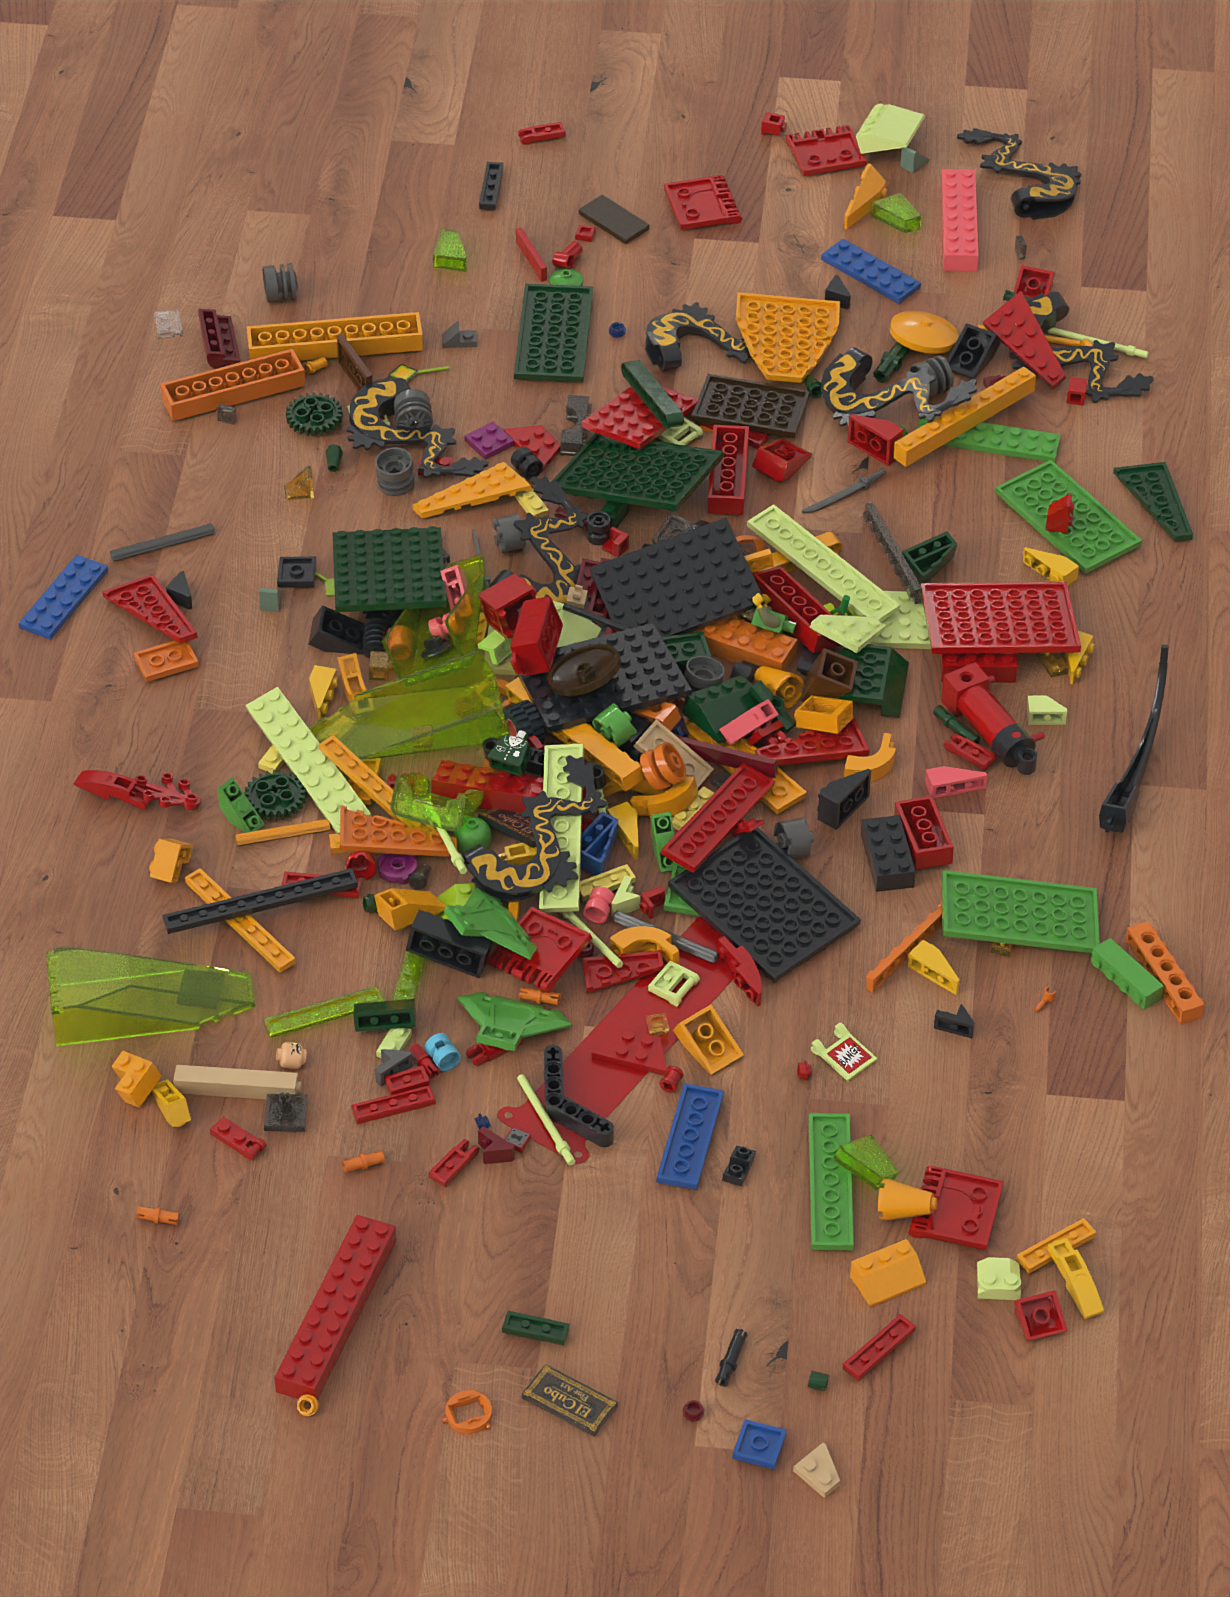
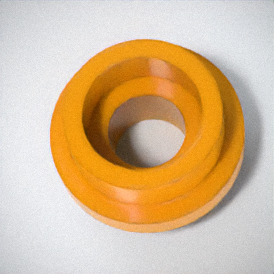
M303 1395L297 1402V1409L304 1416H312L318 1410V1401L313 1395ZM307 1401L311 1403L310 1409L306 1407Z

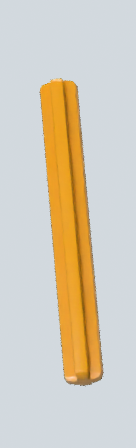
M328 819L240 833L236 834L235 838L237 845H244L327 831L331 829V824Z

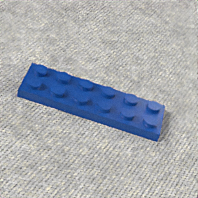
M841 239L821 254L822 261L898 304L921 288V282L845 239Z
M76 554L18 623L19 628L51 640L108 572V566Z
M684 1083L657 1174V1183L697 1190L724 1097L723 1090Z

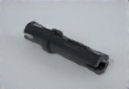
M743 1329L734 1330L725 1357L720 1361V1370L715 1378V1382L719 1383L720 1386H727L729 1384L731 1374L737 1368L736 1362L747 1338V1332L743 1333Z

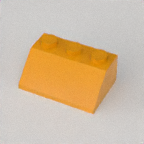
M907 1239L851 1261L850 1277L870 1307L926 1285V1279L918 1255Z

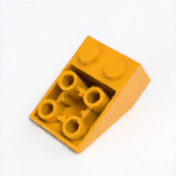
M391 888L374 895L378 915L395 931L413 924L419 910L438 915L446 908V905L430 891Z

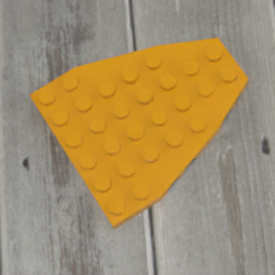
M737 292L736 322L751 357L766 380L802 383L820 362L838 331L840 302Z

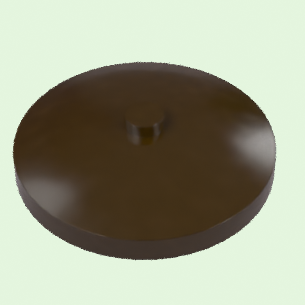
M593 644L578 648L563 656L552 666L547 677L548 683L554 693L562 696H576L591 692L606 684L617 674L621 666V658L613 646L606 644Z

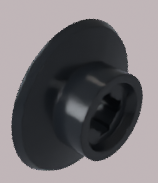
M440 635L433 636L424 641L425 650L422 651L421 657L427 658L446 650L451 645V642L449 640L442 641Z

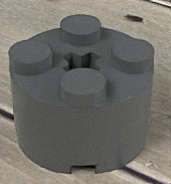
M518 513L492 519L493 529L497 533L494 536L496 546H499L501 553L526 548V540H520L522 532L513 524L515 520H521Z
M804 817L785 820L775 824L774 837L777 836L778 839L776 844L790 857L798 858L810 855L814 836L812 831L808 830Z

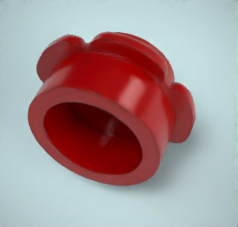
M804 1060V1062H798L797 1076L798 1079L806 1081L808 1077H811L812 1067L811 1064Z

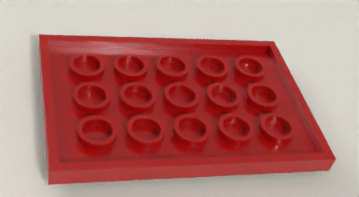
M661 385L682 411L683 417L694 410L696 403L699 401L698 399ZM632 387L626 389L582 421V428L637 449L643 448L669 429H665Z

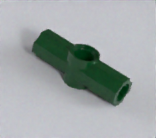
M896 342L889 352H884L879 366L874 371L873 377L880 383L887 381L894 371H899L902 361L910 348Z
M761 680L749 689V692L759 704L767 699L770 700L779 714L773 721H781L783 727L780 730L784 734L796 726L795 721L784 709L783 699L773 695Z

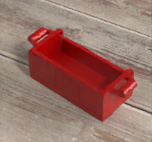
M550 596L523 602L510 646L512 651L510 663L517 675L522 673L524 676L550 672L563 623Z

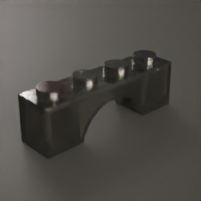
M568 395L566 420L573 422L575 425L569 429L562 430L560 455L575 456L587 443V439L584 438H588V430L582 428V421L590 416L588 414H592V404H589V396Z

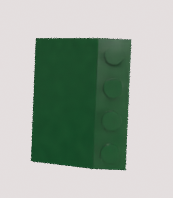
M742 675L693 692L691 696L686 697L682 713L717 743L721 744L727 740L719 729L759 703L749 692L753 684Z

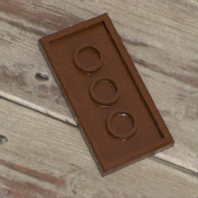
M338 335V363L359 391L364 385L373 382L372 374L344 335Z

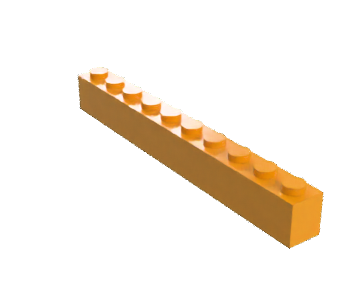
M1022 367L972 396L970 401L955 406L935 418L933 422H928L897 440L894 444V459L907 467L1035 391L1036 375L1027 368Z
M519 677L505 685L508 699L514 704L524 700L531 702ZM584 723L551 732L565 744H583L584 759L590 763L602 766L605 776L625 792L643 780L640 763L632 760L626 752L619 750L613 742H609L602 733L596 732L590 724Z

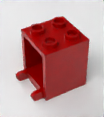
M514 573L479 593L478 597L487 623L505 639H511L514 636L523 602L536 599L537 592L532 585L527 584L523 577L520 578Z

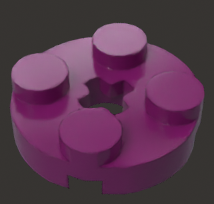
M384 853L378 861L380 877L389 882L407 884L409 879L413 878L417 872V860L414 858V855Z

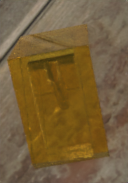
M310 466L303 469L284 486L286 499L314 498Z

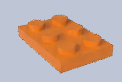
M174 640L133 653L134 660L146 682L199 667L198 659L189 642L180 644Z

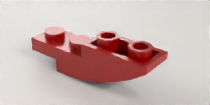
M85 770L80 773L74 782L75 786L106 800L113 796L142 810H145L149 802L142 799L144 789L136 786L137 780L108 771Z
M725 936L719 938L717 945L718 956L724 959L730 969L735 972V985L746 993L750 1001H753L757 1006L761 1005V977L753 958L743 945L735 948Z

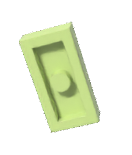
M407 1027L390 1029L376 1051L377 1057L381 1058L382 1049L403 1050L412 1036V1029Z

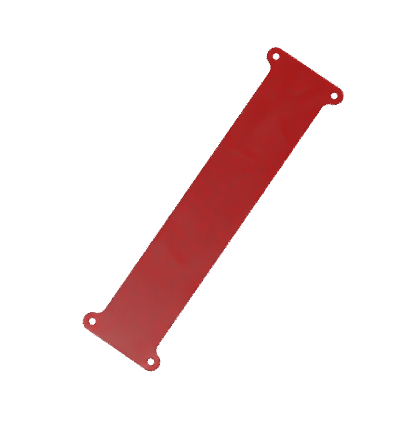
M698 917L680 937L717 952L718 939L723 936L702 917ZM678 948V965L696 973L700 977V981L693 985L681 999L682 1002L675 1006L668 1000L648 991V985L660 972L643 976L563 1061V1096L606 1119L648 1072L591 1058L592 1050L622 1027L659 1036L663 1054H665L678 1040L673 1029L680 1022L709 1006L734 979L735 972L719 956L716 962L712 963ZM663 960V965L665 967L667 965V962ZM683 978L672 992L676 994L687 979ZM544 1082L535 1091V1094L545 1109ZM529 1099L520 1107L506 1106L498 1111L497 1118L500 1122L511 1128L515 1127L530 1133L532 1140L560 1155L554 1140ZM506 1112L512 1113V1117L506 1118L504 1114ZM551 1119L563 1141H566L569 1145L570 1153L575 1159V1163L579 1164L587 1161L589 1158V1151L585 1147L587 1139ZM577 1151L582 1153V1156L579 1158L574 1156V1153Z

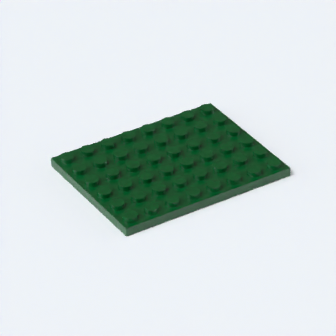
M595 433L550 483L557 481L565 494L678 511L724 458L723 451L658 441H651L643 448L637 449Z
M441 527L375 529L373 531L356 530L353 532L338 531L332 533L335 612L447 607L446 586L440 572L444 570Z

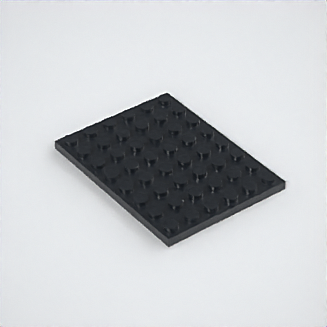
M727 518L589 568L612 621L630 628L653 623L661 637L687 634L757 608L752 599L757 593L762 596Z
M653 623L557 647L552 666L566 654L588 645L606 644L613 646L618 651L621 658L619 671L610 681L591 692L576 696H562L552 691L547 679L549 672L524 676L522 673L518 675L531 702L538 710L540 719L548 733L592 722L596 716L613 703L623 713L624 711L630 712L692 695L689 684Z
M759 828L740 834L711 853L694 873L686 869L668 881V887L718 933L725 936L735 948L743 945L753 958L757 968L773 983L861 923V919Z

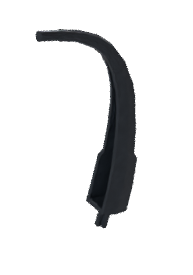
M1168 645L1161 646L1154 700L1140 744L1121 780L1114 784L1101 806L1099 823L1100 828L1105 829V832H1124L1137 804L1140 794L1139 788L1154 743L1163 703L1168 668Z

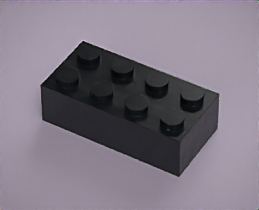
M900 815L862 819L861 838L876 892L914 888L916 872Z
M419 910L411 926L405 951L480 978L488 960L492 940L480 936H463L450 920Z

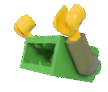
M757 593L753 597V603L757 608L751 623L752 625L783 634L784 631L794 633L797 623L789 621L787 615L773 611L771 606L768 607L767 604L771 600L766 594L761 596Z

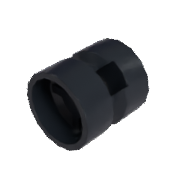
M520 447L511 456V464L526 479L530 480L532 477H537L542 472V461L529 448Z
M595 511L587 517V539L593 545H603L609 539L610 516L605 512Z

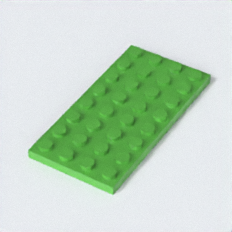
M1052 460L995 487V493L1068 559L1077 564L1079 569L1085 574L1142 545V540ZM1071 494L1072 502H1075L1074 512L1070 513L1073 516L1072 526H1068L1067 533L1046 530L1049 505Z
M947 870L942 871L943 936L1092 953V949L1100 944L1097 888Z

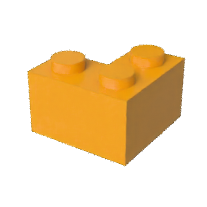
M173 838L159 839L154 847V860L149 867L150 877L170 883L178 882L182 863H189L194 844Z
M125 1051L121 1052L111 1066L121 1079L115 1090L124 1102L138 1108L141 1107L162 1077L153 1062Z

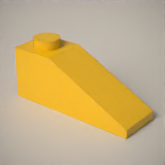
M627 801L607 809V814L618 819V838L636 860L638 859V813Z
M922 940L909 953L908 967L957 995L959 991V978L941 951L933 944Z
M168 1079L158 1082L151 1093L166 1121L172 1127H180L185 1125L186 1122L191 1121L186 1098Z

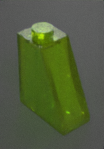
M902 193L872 202L871 216L904 233L920 229L921 215Z
M441 229L433 253V268L467 272V255L458 231Z
M873 1135L839 1146L833 1157L838 1164L875 1190L884 1188L885 1183H882L883 1179L895 1181L899 1173Z

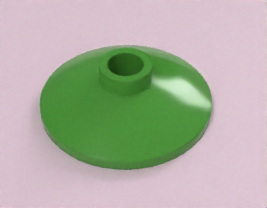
M562 268L550 275L549 282L550 285L582 286L583 276L575 269Z

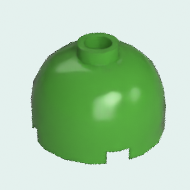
M465 818L457 824L454 830V837L457 838V850L461 853L468 851L478 844H481L486 850L491 846V829L481 818Z

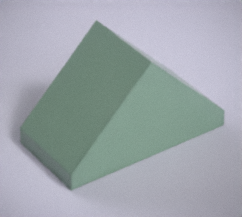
M904 147L901 150L900 166L912 173L929 161L928 158L908 147Z
M259 588L260 610L279 612L283 590Z

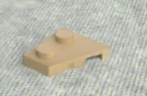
M824 1442L793 1468V1471L824 1498L840 1486V1478Z

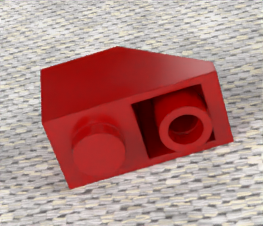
M1071 494L1049 505L1046 530L1067 533L1068 526H1072L1073 516L1070 513L1074 512L1075 502H1072Z

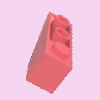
M767 699L719 730L729 745L751 734L756 728L772 721L779 714L770 700Z

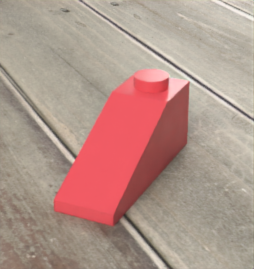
M458 565L440 571L442 579L445 581L451 612L454 611L459 620L472 616L469 587L465 572Z
M946 766L926 770L925 785L933 799L986 789L987 773Z

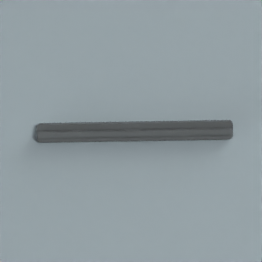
M210 523L111 550L110 556L113 561L211 535L215 533L214 526Z
M616 911L613 914L614 922L629 928L637 926L658 928L671 935V944L677 948L712 963H715L718 959V952L621 911Z

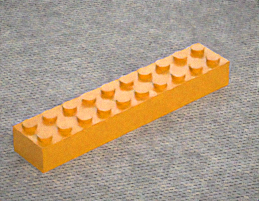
M419 312L247 326L249 358L252 360L289 349L294 350L299 361L315 360L321 357H325V359L338 358L337 336L341 334L344 335L358 356L423 350V337Z

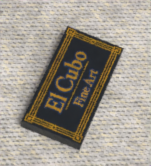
M492 808L478 814V818L483 819L490 827L532 848L537 847L530 822L531 819L522 818L521 813Z

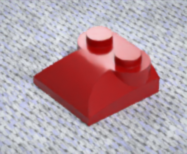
M1021 265L1014 293L1022 291L1029 298H1033L1041 293L1044 296L1048 295L1053 286L1055 272Z
M1056 1290L1014 1301L1015 1315L1020 1321L1027 1342L1068 1331Z

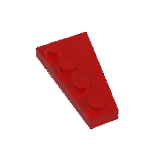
M661 950L618 954L616 956L623 962L620 968H617L606 956L582 958L587 993L657 973L664 968Z

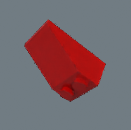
M851 414L849 415L847 442L889 466L896 461L894 459V444L897 440L903 438L904 429L890 421Z
M780 439L759 447L752 467L761 474L771 476L776 482H783L790 479L810 459L812 453L784 439Z

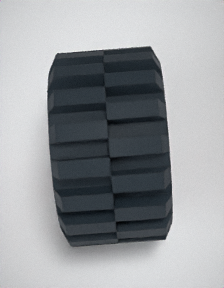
M524 700L504 708L503 720L508 735L515 737L518 731H524L528 734L526 741L529 742V737L535 735L542 744L545 742L544 725L538 710L532 702Z

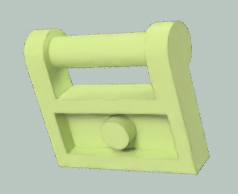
M684 418L682 426L671 427L656 438L665 443L686 446L695 438H700L704 433L699 426ZM689 431L692 432V433H690L688 436H686L685 438H683L681 441H677L680 437H682L683 435H685L687 432H689Z
M669 961L648 985V991L678 1006L689 989L700 981V977L696 973ZM683 978L687 979L676 994L672 992Z

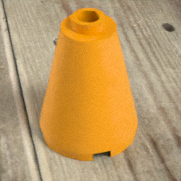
M761 666L756 670L755 681L761 680L773 695L781 697L785 704L784 708H791L797 704L802 696L801 689L802 687L804 688V682L801 677L794 673L767 666Z
M891 1179L882 1180L885 1186L879 1190L878 1212L883 1214V1216H879L880 1220L888 1221L932 1214L933 1210L937 1209V1197H934L932 1192Z

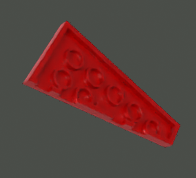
M1022 291L983 321V326L986 329L997 334L999 340L1052 389L1066 379V375Z
M153 574L102 591L105 599L180 644L198 638L196 630Z
M854 716L838 734L810 730L799 734V738L792 739L790 737L779 745L773 743L755 750V755L775 759L777 765L847 758L848 755L862 757L869 756L870 749Z

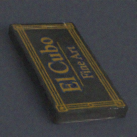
M546 1364L522 1393V1399L594 1437L618 1407L617 1401Z

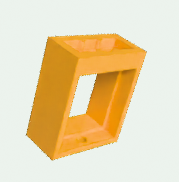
M811 695L795 710L794 719L796 720V727L838 734L853 719V702Z

